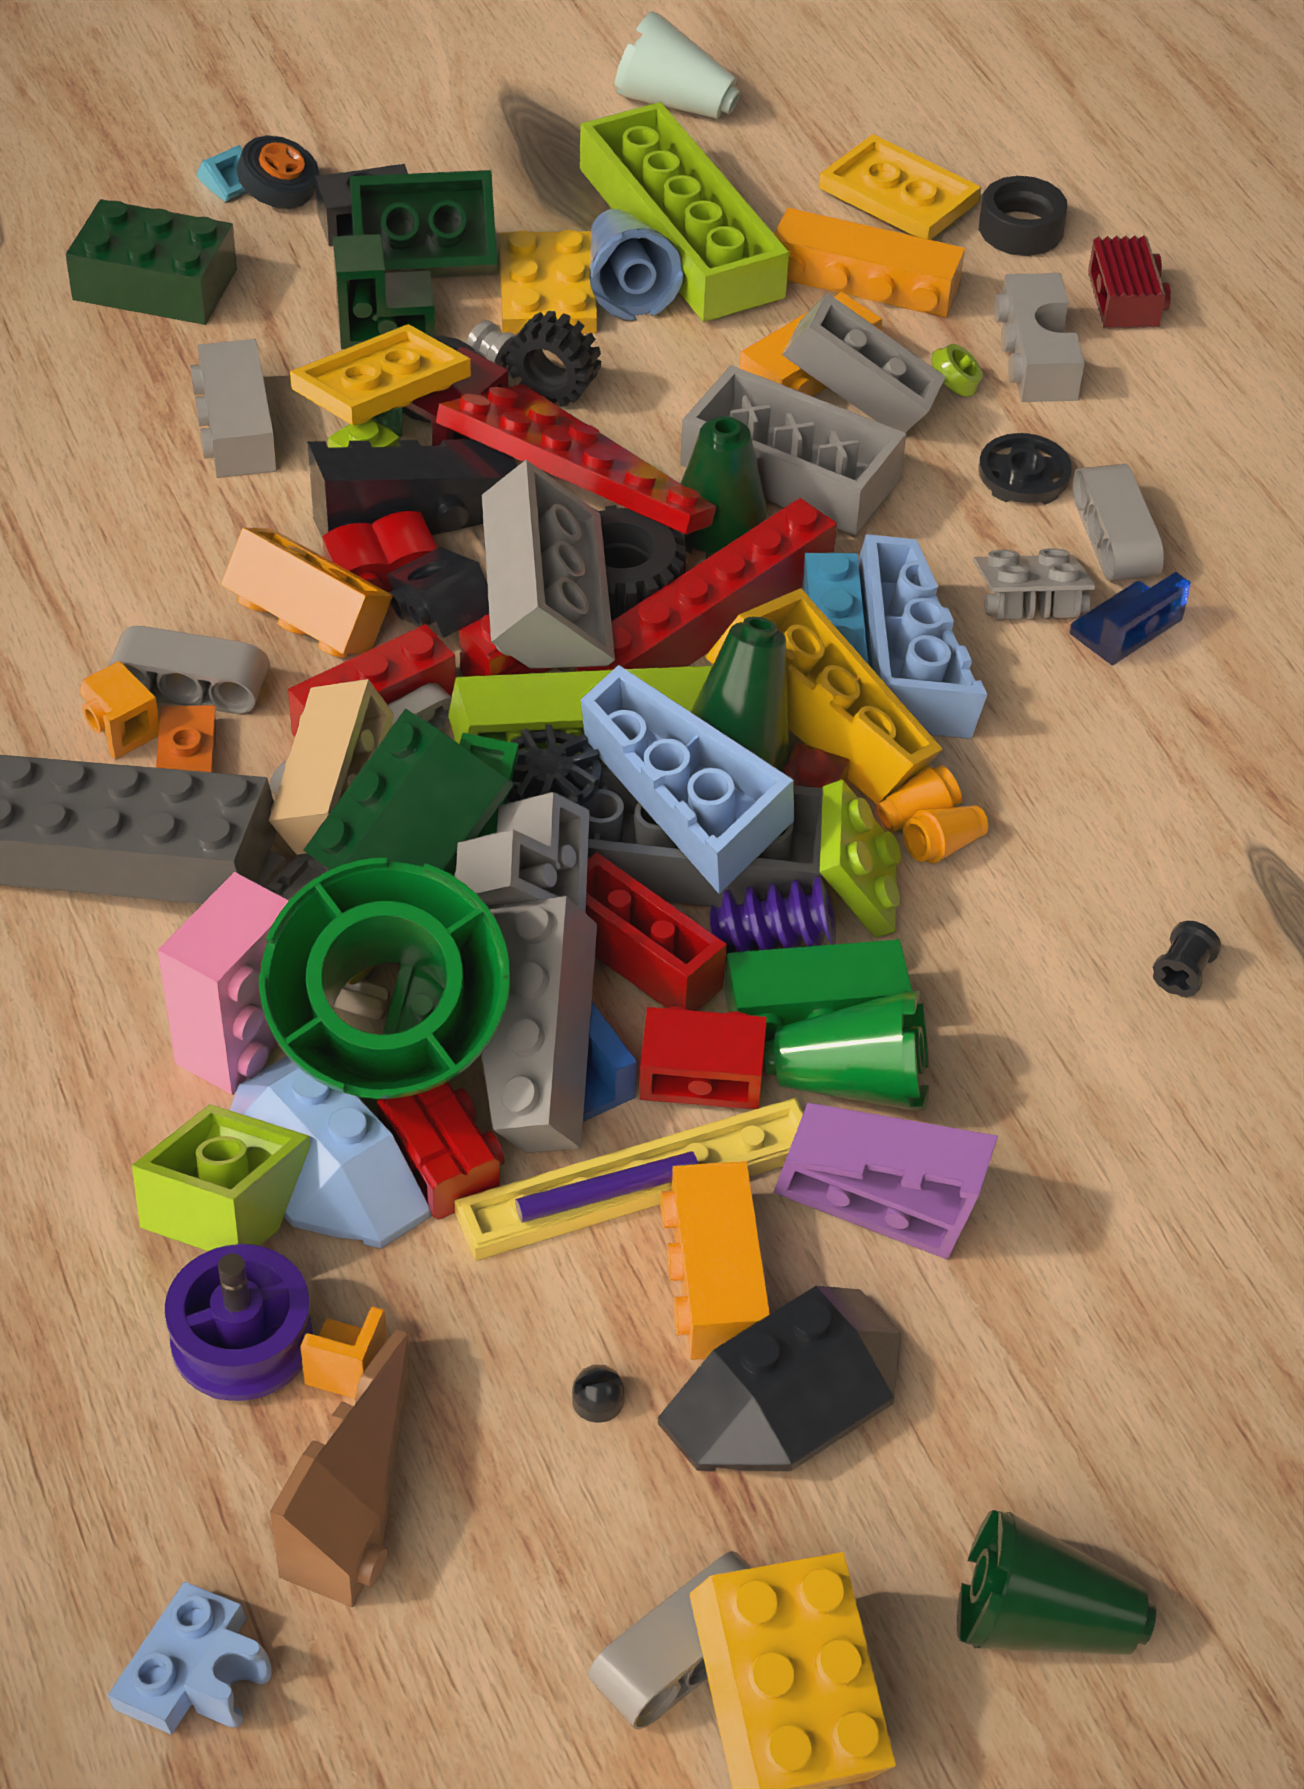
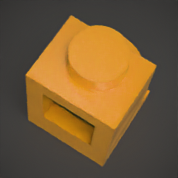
M120 661L83 679L80 695L86 700V703L82 706L84 717L94 732L98 734L103 732L107 736L109 754L114 759L158 737L159 717L156 697Z

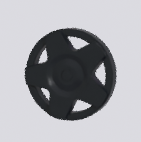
M1012 433L993 439L983 448L980 454L978 471L982 482L992 491V496L1001 501L1007 502L1012 500L1023 503L1042 502L1047 504L1058 499V496L1067 488L1071 477L1072 463L1066 451L1052 440L1035 434ZM1012 447L1011 452L1009 454L996 453L1000 450ZM1036 449L1041 450L1049 454L1050 456H1042L1039 452L1036 451Z

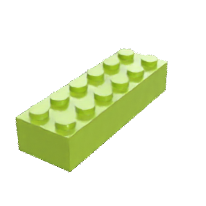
M662 102L580 123V170L612 209H621L666 236L675 245L681 258V271L683 273L682 285L678 292L702 322L718 319L786 298L789 251Z

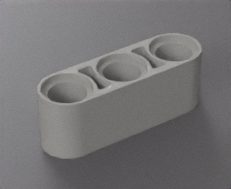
M1116 464L1077 468L1073 477L1074 501L1105 578L1108 581L1159 576L1162 573L1164 564L1162 541L1129 465Z
M131 626L122 632L107 665L108 667L120 661L156 697V701L183 706L215 705L216 711L244 714L250 712L256 704L270 668V661L261 649L245 642L147 626Z
M731 1551L715 1560L611 1642L597 1656L589 1668L588 1677L591 1682L634 1729L640 1730L656 1721L708 1678L689 1593L711 1575L752 1568L737 1552Z

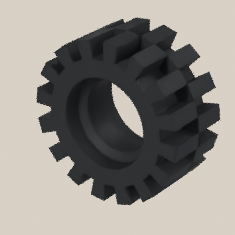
M547 311L544 316L540 312L528 320L509 344L507 351L510 353L507 355L506 361L507 364L514 365L509 372L512 378L520 377L522 379L519 384H524L554 404L558 401L560 407L567 406L570 401L572 403L576 402L597 376L602 363L601 360H598V357L601 355L600 347H591L596 339L592 333L583 335L581 331L585 325L579 320L573 326L569 323L570 315L563 313L557 320L556 311ZM543 350L556 355L562 361L565 368L552 363L546 357Z

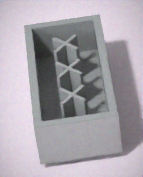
M732 365L729 366L682 420L681 466H687L698 433L704 423L721 416L735 418L744 423L750 430L765 500L786 507L798 498H802L837 522V529L854 536L859 533L901 479L907 433Z

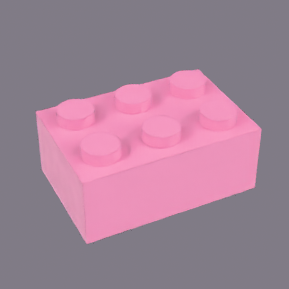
M236 872L158 949L175 1064L231 1095L237 1090L238 1084L247 1078H253L263 1069L269 1054L279 1045L268 1026L261 1004L259 974L267 944L266 937L276 917L289 901Z

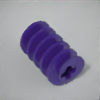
M821 876L814 878L812 893L809 895L805 894L799 880H792L789 897L787 898L782 897L776 883H770L766 901H760L754 887L748 886L746 887L744 904H737L731 889H727L723 892L721 907H715L714 904L711 905V933L727 944L725 963L727 953H734L735 948L737 952L756 951L757 945L760 950L779 949L780 941L784 948L801 947L803 938L807 946H821L824 943L825 934L831 945L836 944V924L832 900Z

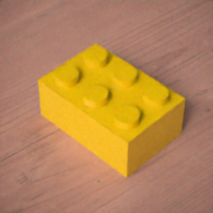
M844 1551L711 1575L689 1593L733 1789H827L870 1780L896 1767Z

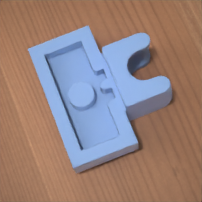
M184 1581L107 1695L114 1710L171 1735L191 1705L202 1716L228 1727L240 1726L243 1723L244 1716L239 1708L234 1707V1695L230 1686L241 1680L265 1684L272 1675L271 1663L263 1647L255 1640L238 1634L247 1620L241 1604Z

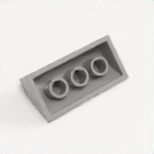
M526 459L482 494L491 642L501 653L513 656L529 668L607 666L615 660L600 513Z

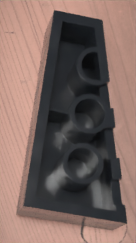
M474 439L443 440L439 446H421L418 440H399L397 447H372L369 440L349 441L348 447H328L325 441H307L313 519L321 538L327 532L340 526L353 523L373 524L382 517L402 511L421 512L431 535L483 524L482 494L518 466L514 457Z

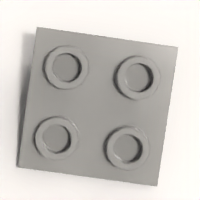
M1056 548L1043 549L1036 556H1019L1018 552L1012 550H993L988 553V557H974V564L991 592H994V594L985 595L986 615H995L996 620L1022 619L1023 594L1025 616L1027 619H1033L1036 591H1040L1039 609L1041 618H1049L1050 608L1053 618H1078L1081 612H1089L1090 594L1088 591L1082 592V590H1095V584L1076 557L1070 555L1066 550Z

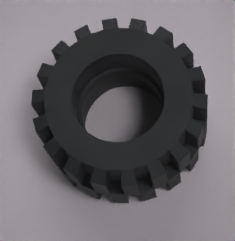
M616 505L605 506V510H596L600 513L611 621L683 575L686 567V547L684 546V538L681 532L674 531V529L628 508H617Z

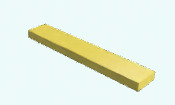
M796 1097L457 1199L455 1200V1214L474 1260L478 1261L659 1205L661 1191H671V1183L524 1223L520 1222L517 1214L516 1198L690 1151L694 1152L698 1164L747 1161L749 1177L783 1167L804 1112Z

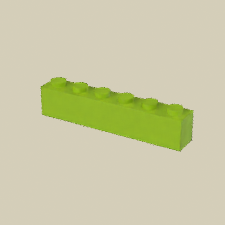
M712 666L626 670L690 712ZM613 670L456 677L448 714L455 741L458 744L460 743L463 732L511 742L522 736V730L528 728L530 733L545 731V725H552L553 731H561L577 737L582 734L585 735L581 699ZM547 742L536 743L540 750L548 748Z

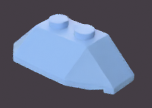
M288 1056L263 1069L253 1078H248L238 1084L230 1111L310 1137V1149L284 1214V1218L292 1227L336 1238L363 1240L364 1245L382 1249L431 1217V1209L392 1133L357 1096L331 1089L314 1080L297 1067Z

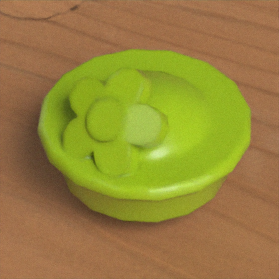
M957 344L938 348L932 353V367L945 376L943 383L948 388L963 397H971L977 393V387L982 380L983 374L980 365L971 353Z

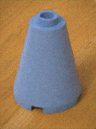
M610 209L601 213L595 219L591 228L590 285L598 303L611 315L625 320H636L635 315L650 313L653 316L662 312L675 299L683 280L681 258L675 245L666 236L624 210Z

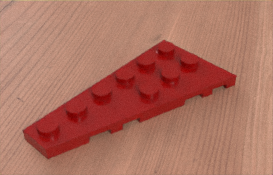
M524 384L506 388L492 387L489 389V392L477 395L463 394L460 399L439 403L436 423L518 460L525 461L527 459L537 468L672 529L688 534L712 525L717 506L701 497L697 491L685 487L604 436L596 427L585 424Z

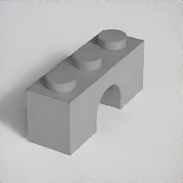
M1061 273L1005 274L1003 293L995 295V321L1002 322L1003 324L1001 331L1003 352L1010 353L1008 364L1009 380L1011 383H1017L1021 402L1078 401L1085 362L1077 332L1063 333L1069 302Z

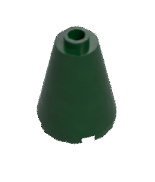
M721 416L707 421L700 428L680 483L697 491L701 497L717 506L711 526L688 534L681 533L684 538L686 551L691 554L692 547L706 552V559L769 518L749 428L741 421L728 416Z
M748 617L743 622L731 626L690 712L774 768L783 772L787 767L790 754L786 637L777 629L774 622L762 617Z
M992 1510L987 1514L979 1527L967 1560L976 1563L971 1585L961 1583L956 1619L957 1637L961 1642L970 1644L974 1648L1117 1655H1130L1138 1644L1146 1645L1149 1642L1156 1622V1606L1148 1603V1592L1144 1586L1011 1512L1005 1513Z

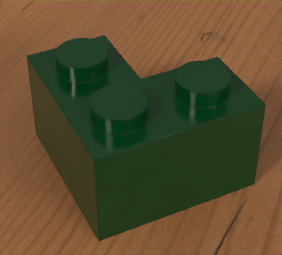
M381 234L333 237L341 350L407 324L429 336H436L435 304L430 270L385 273Z

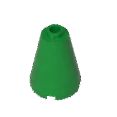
M903 991L777 1027L775 1038L765 1041L764 1058L767 1075H776L780 1087L911 1111L925 1110L928 1102L929 1085H919L918 1074H924V1068H929V1053L923 1003L918 1004L921 995L920 991Z

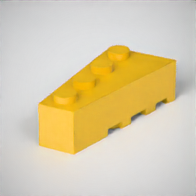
M802 588L739 614L705 656L714 664L731 626L743 622L745 618L762 617L774 622L777 629L786 637L789 730L876 804L884 801L886 797L925 766H928L943 750Z

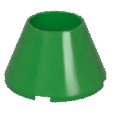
M388 857L370 858L331 869L313 879L287 902L276 917L266 937L267 944L259 974V992L265 1018L272 1035L289 1059L304 1073L321 1084L345 1094L375 1099L400 1098L426 1092L446 1083L469 1067L482 1054L495 1035L505 1012L510 985L507 947L496 919L487 905L465 883L453 875L424 863L423 867L409 863L388 862ZM404 963L412 965L431 975L441 985L444 994L435 1010L420 1024L395 1034L380 1035L363 1032L348 1025L333 1011L336 999L346 983L364 969L378 964Z

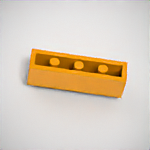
M793 208L786 209L774 233L789 251L787 281L837 293L843 292L846 295L945 318L961 284L965 247Z

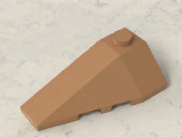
M399 1329L394 1330L362 1373L355 1395L356 1404L354 1406L344 1402L339 1404L331 1415L330 1426L332 1428L326 1444L312 1440L301 1455L270 1510L279 1578L350 1607H353L364 1585L372 1588L376 1584L387 1559V1548H384L383 1544L410 1370L408 1333Z

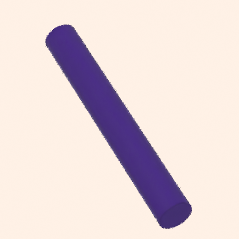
M690 1151L516 1198L517 1214L520 1222L524 1223L671 1183L673 1166L698 1164L694 1152Z

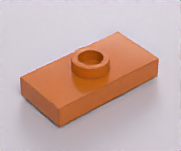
M215 705L160 707L156 768L214 772L217 720Z

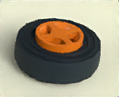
M265 135L255 137L245 144L237 164V175L240 184L246 192L259 202L276 208L291 209L304 205L312 198L316 188L315 176H319V169L316 160L310 152L297 142L280 136Z

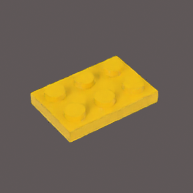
M875 134L870 135L823 170L819 177V189L912 236L929 240L933 239L980 201L981 186Z
M518 230L515 232H499L503 333L512 332L518 334L535 314L542 312L544 316L547 311H556L557 320L563 313L570 315L569 323L573 326L579 320L585 325L581 331L582 333H597L596 297L590 285L591 231L530 232Z
M407 324L291 370V388L351 425L369 422L376 415L393 408L405 407L411 404L412 400L434 391L446 390L451 384L470 377V358Z

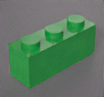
M900 939L727 953L724 992L728 1012L737 1011L752 1016L767 1017L765 1041L775 1038L777 1027L903 991H912Z

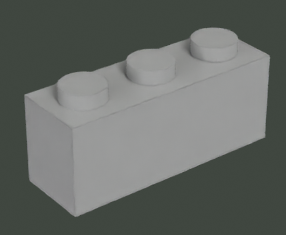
M826 293L800 320L782 353L788 360L875 421L905 433L929 412L945 379V376L829 293Z
M256 339L199 344L200 365H191L190 368L194 395H204L195 397L199 426H209V428L200 429L204 459L214 458L217 478L275 472L276 461L273 430Z

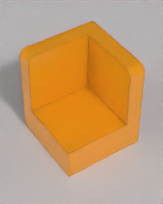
M371 1306L362 1328L326 1318L319 1336L306 1334L300 1346L305 1385L355 1398L362 1373L387 1341L385 1309Z

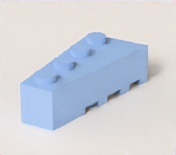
M866 534L858 559L869 666L930 735L972 739L988 694L982 681H975L971 673L972 659L966 646H959L952 631L954 620L948 607L943 608L940 605L936 596L938 585L917 539Z

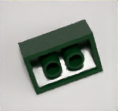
M405 708L303 851L329 870L358 860L388 857V862L409 863L423 867L424 863L450 874L457 865L458 843L477 837L514 784L442 731Z

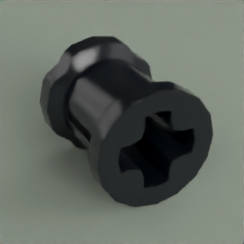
M1187 920L1179 922L1173 928L1170 935L1171 946L1166 954L1156 959L1152 967L1154 972L1153 979L1158 986L1170 994H1177L1181 997L1194 996L1199 992L1203 984V970L1208 963H1212L1218 957L1222 947L1220 938L1211 928L1200 922Z

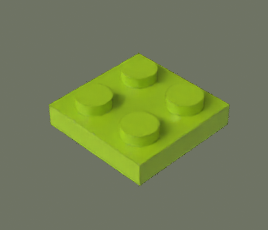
M843 779L823 786L820 873L875 938L893 933L896 929V907L900 905V892L896 884L897 864L901 861L899 844L895 836L889 831L885 832L874 819L867 801L864 798H857Z

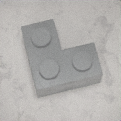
M554 792L498 806L497 833L458 843L455 877L473 890L487 906L567 896L585 912L589 810Z

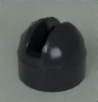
M599 1364L583 1368L576 1377L572 1387V1404L576 1413L581 1418L594 1423L607 1422L620 1413L624 1403V1385L617 1371L607 1365Z

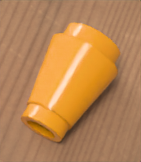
M939 765L935 768L925 766L886 797L884 801L878 803L876 810L886 830L894 833L900 829L903 830L905 822L911 819L918 810L950 808L961 804L962 794L956 779L944 765Z
M978 805L918 810L904 824V843L907 851L915 860L935 864L978 838L985 836L988 832V819L984 810Z

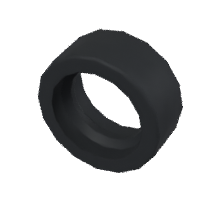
M1017 175L1001 178L991 183L983 192L979 232L991 246L1009 254L1029 256L1045 253L1056 247L1063 238L1067 214V199L1059 188L1048 181L1036 177ZM1013 211L1028 212L1041 218L1032 220L1018 219L1005 213Z

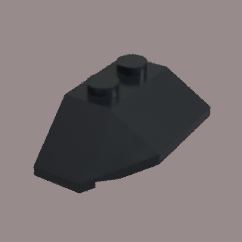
M814 1286L715 1348L659 1415L658 1425L697 1471H716V1467L740 1471H792L893 1405L900 1332L861 1289Z

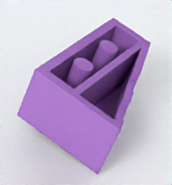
M807 1102L773 1193L948 1260L980 1195L998 1136Z

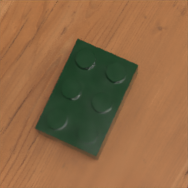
M491 170L350 176L353 236L381 234L385 273L430 270L431 278L496 274L498 263Z
M100 199L65 254L72 300L202 325L207 324L237 270L233 223L213 220L209 217H196L169 212L160 208L152 209L130 205L117 200L108 201Z

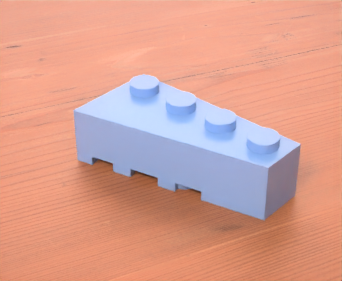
M620 665L581 699L584 733L588 737V744L594 750L598 749L600 759L719 894L794 822L793 779Z

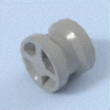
M489 320L481 321L470 332L466 344L472 346L478 355L507 369L508 377L511 375L509 371L514 365L507 364L506 357L510 353L507 351L508 346L516 334L512 332L502 333L499 325Z

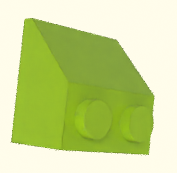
M208 1104L132 1164L140 1228L206 1251L235 1244L262 1245L279 1230L310 1149V1137Z

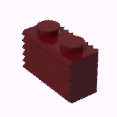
M1126 235L1121 239L1118 236H1115L1113 239L1109 236L1101 239L1098 236L1093 240L1088 276H1090L1091 288H1093V293H1095L1096 305H1098V311H1100L1103 328L1159 327L1162 312L1167 311L1170 307V285L1168 282H1161L1160 279L1162 273L1161 256L1159 253H1152L1149 240L1145 235L1140 238L1134 235L1130 239Z

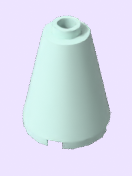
M654 11L648 13L636 29V31L643 35L639 37L634 45L628 43L615 78L614 86L618 88L616 92L623 97L653 104L662 102L665 107L719 119L723 113L729 115L735 108L741 92L736 88L737 78L662 15Z

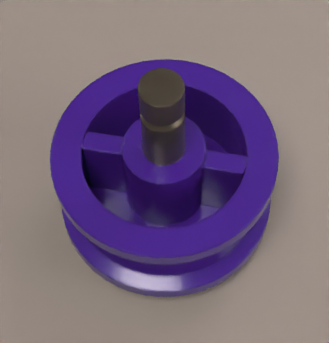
M250 1244L227 1245L212 1249L199 1255L183 1267L168 1289L165 1300V1319L170 1335L172 1358L178 1372L186 1382L201 1393L215 1399L245 1401L267 1396L292 1381L303 1368L300 1347L306 1334H313L312 1321L309 1314V1292L301 1272L289 1259L269 1248Z

